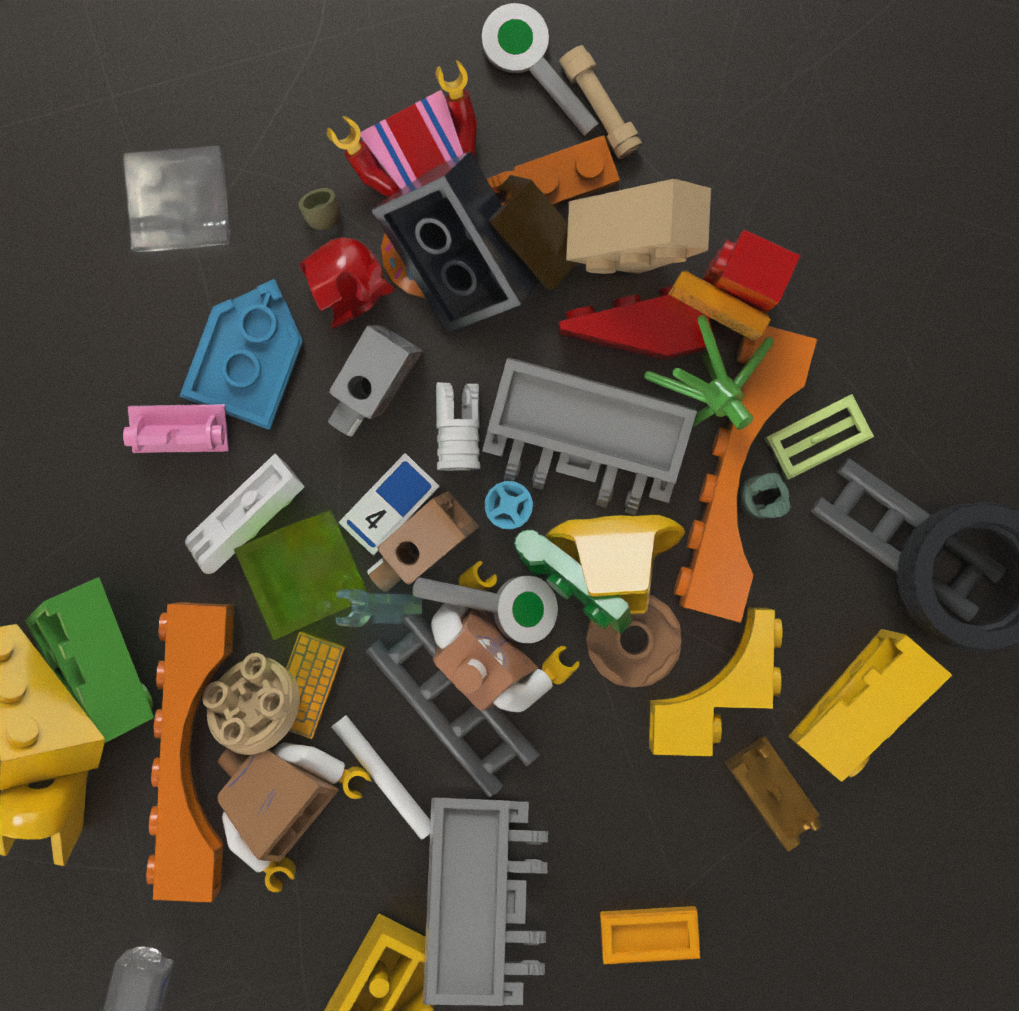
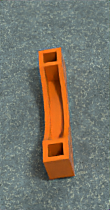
M767 326L763 335L755 341L745 336L742 338L737 362L743 363V367L765 338L772 337L774 340L772 347L741 388L745 395L742 404L754 418L747 427L738 430L730 419L726 428H718L712 447V455L719 456L714 475L706 474L699 496V501L706 503L702 520L693 521L687 540V548L693 549L689 568L683 566L680 568L674 589V594L681 596L680 606L740 623L754 576L745 557L737 525V493L741 470L749 448L765 421L786 399L805 386L817 342L815 338Z
M176 602L167 604V612H162L160 616L159 639L160 641H165V661H159L156 685L158 690H163L162 709H157L155 714L154 736L155 738H161L160 758L156 757L154 759L151 773L152 786L158 787V804L152 807L149 818V833L152 836H156L155 854H151L148 859L146 873L147 883L154 884L153 900L212 903L221 892L224 843L210 825L198 800L191 773L190 743L194 718L202 695L218 668L233 653L235 605Z

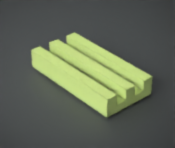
M853 394L764 439L767 445L771 447L774 453L773 457L776 463H779L784 479L789 480L874 436ZM845 408L848 409L851 416L785 449L783 448L781 440ZM856 425L859 431L858 434L792 466L789 457Z

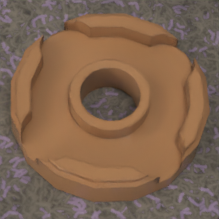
M653 595L649 597L647 612L631 614L632 622L628 626H639L647 634V644L640 652L630 653L625 651L620 643V633L610 625L604 630L589 620L586 634L589 657L599 673L616 685L626 687L653 685L667 676L679 660L682 642L679 621L670 607Z

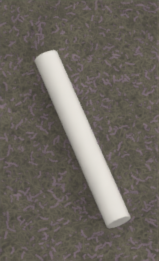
M348 716L342 717L332 726V729L421 840L430 834L431 820Z

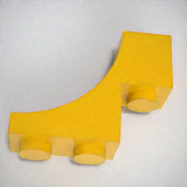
M748 607L745 629L738 648L728 664L708 683L690 693L675 698L650 700L649 749L653 755L713 756V743L721 742L722 733L721 715L714 714V707L773 709V696H780L781 671L779 667H774V648L781 647L783 634L781 619H775V610Z

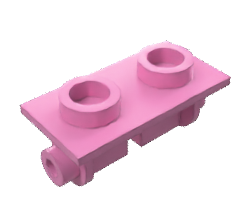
M225 404L128 406L130 427L124 428L123 440L125 446H132L133 453L229 451Z

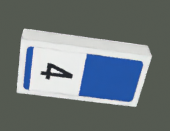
M404 453L338 523L375 556L379 552L377 547L409 520L440 486Z

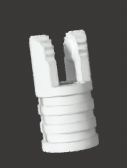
M437 382L436 429H438L437 443L439 448L437 449V456H439L437 470H479V384L466 383L464 385L462 393V419H454V395L451 383Z

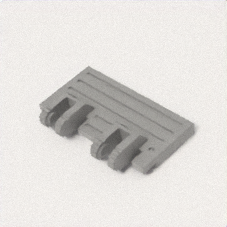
M508 357L482 451L502 457L507 437L514 439L504 475V480L514 482L515 477L518 476L522 463L520 458L525 442L543 447L539 464L535 467L532 477V487L540 490L544 488L554 450L561 452L556 472L591 482H596L600 464H606L596 505L605 508L612 499L613 485L618 468L634 472L635 475L631 489L627 493L624 506L625 513L635 516L647 476L654 478L649 498L669 503L697 410Z
M432 798L423 986L424 1004L523 1005L524 983L504 982V975H545V963H540L538 960H523L522 962L505 961V942L523 943V945L546 943V931L506 930V923L525 924L526 880H507V872L547 874L548 862H542L537 859H526L524 862L508 861V841L525 842L529 845L548 843V831L509 830V823H528L529 802Z

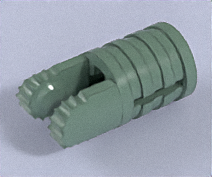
M777 473L749 478L741 485L738 491V504L741 510L751 518L782 517L791 508L788 488ZM770 489L772 491L773 498L766 501V507L764 504L755 505L752 496L757 495L759 490Z

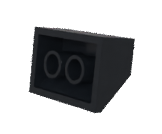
M470 151L431 169L371 210L447 333L522 305L539 284L535 276L489 225V219L502 204Z

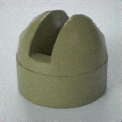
M320 188L304 195L299 201L298 206L302 216L313 229L319 231L329 230L336 225L340 218V205L334 191L331 189Z

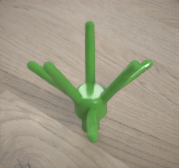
M700 315L698 317V324L708 351L704 352L701 358L713 381L708 384L681 368H675L673 376L684 383L651 371H647L644 374V378L662 387L707 403L708 406L696 413L692 427L715 413L718 417L726 415L734 426L741 430L747 427L754 418L742 404L745 395L741 388L772 347L774 340L772 337L765 338L733 381L727 376L708 319L705 315Z

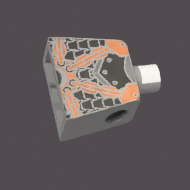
M385 325L367 326L330 388L329 393L339 399L340 402L329 418V424L340 432L352 437L364 417L373 419L381 416L424 351ZM364 377L371 383L372 390L370 395L363 391L362 381Z

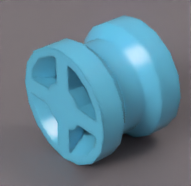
M504 481L498 483L489 490L485 498L487 517L494 525L502 529L521 527L528 521L532 513L533 501L531 495L523 485L517 482Z

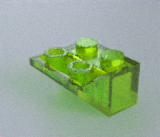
M332 510L280 528L234 549L273 640L370 598Z

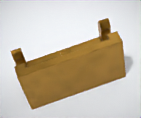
M764 735L724 762L774 835L788 852L800 844L798 836L802 832L810 828L812 831H817L821 827V822L817 818L820 816Z

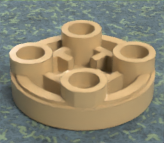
M252 653L248 655L243 661L231 667L219 681L210 683L203 693L202 700L203 704L207 707V721L210 732L220 744L233 752L244 755L261 753L276 745L292 727L299 710L300 691L293 674L280 663L265 657L263 654Z

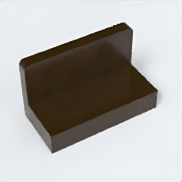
M510 175L498 188L507 201L489 219V225L542 286L553 290L578 264V262L566 260L568 223L531 179Z

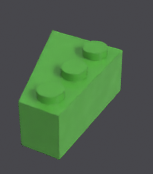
M99 577L42 602L25 620L44 660L104 736V743L154 718L151 708H153L151 695L138 678Z

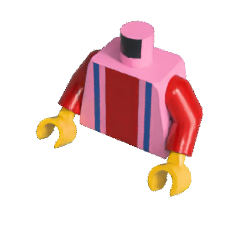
M456 60L457 67L459 68V77L453 82L444 81L440 66L436 69V78L440 86L446 92H449L446 99L440 90L362 132L353 120L343 116L344 121L350 127L349 135L343 140H338L333 130L328 127L327 136L329 140L337 147L346 149L344 154L346 159L365 185L390 197L431 169L468 151L474 157L477 120L469 92L464 89L468 81V75L461 62Z

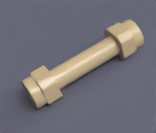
M580 45L563 55L559 62L564 69V73L571 84L576 82L579 84L608 132L606 142L611 151L620 160L639 149L643 143L638 137V132L632 122L624 123L593 72L596 69V63L590 53L586 51L583 45Z

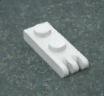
M274 454L185 539L186 547L204 573H214L247 541L253 539L259 530L282 508L289 505L305 486L290 467L277 454Z

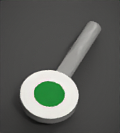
M519 3L506 4L494 10L485 21L482 30V47L488 60L498 69L509 73H522L529 70L584 136L590 134L599 123L544 58L548 47L549 34L542 16L533 8Z
M535 576L514 577L505 582L498 593L421 577L415 580L413 586V595L415 597L493 612L496 625L501 633L508 639L518 643H535L542 640L550 633L557 619L558 605L553 590L545 581Z

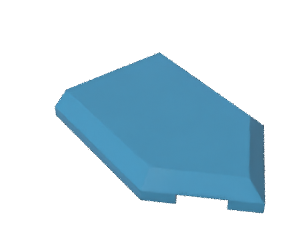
M275 279L257 286V289L233 300L229 299L212 308L179 397L200 405L225 404L227 415L268 430L271 429L303 344L301 334Z

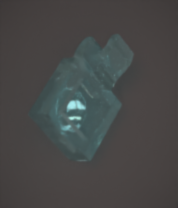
M341 589L337 591V598L349 599L352 605L349 616L336 617V624L339 626L361 627L368 622L371 615H373V623L402 624V614H422V598L415 597L412 594L366 593L361 589Z

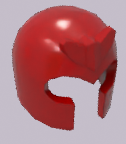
M341 237L332 239L299 263V267L308 280L312 295L319 309L323 311L329 306L333 309L334 321L330 325L334 330L371 309L380 296L388 295L394 291V287L387 283L383 277V271L377 257L364 243L353 238Z

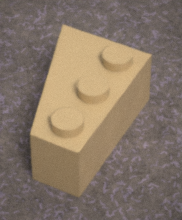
M669 179L569 201L566 260L586 264V271L591 273L608 274L618 270L641 274L670 263L685 262L688 257L708 251L711 188L678 179Z

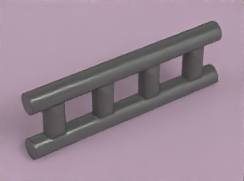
M847 458L837 471L838 474L849 481L834 504L820 497L812 506L810 512L897 573L901 552L888 544V542L904 520L916 528L931 515L856 462ZM864 493H867L888 508L873 532L849 516ZM955 533L943 543L936 557L944 547L967 564L951 587L934 575L932 576V582L937 601L969 622L979 610L976 604L967 599L971 591L983 575L994 583L999 581L1004 575L1006 567Z
M415 608L402 619V622L410 630L405 637L389 650L379 639L365 652L490 798L503 787V784L494 775L515 756L526 767L536 760L540 753L506 713L496 705L481 711L473 704L453 722H449L433 703V700L453 683L439 670L419 686L401 665L422 646L433 658L437 648L431 625ZM486 719L502 738L503 742L481 759L463 737Z

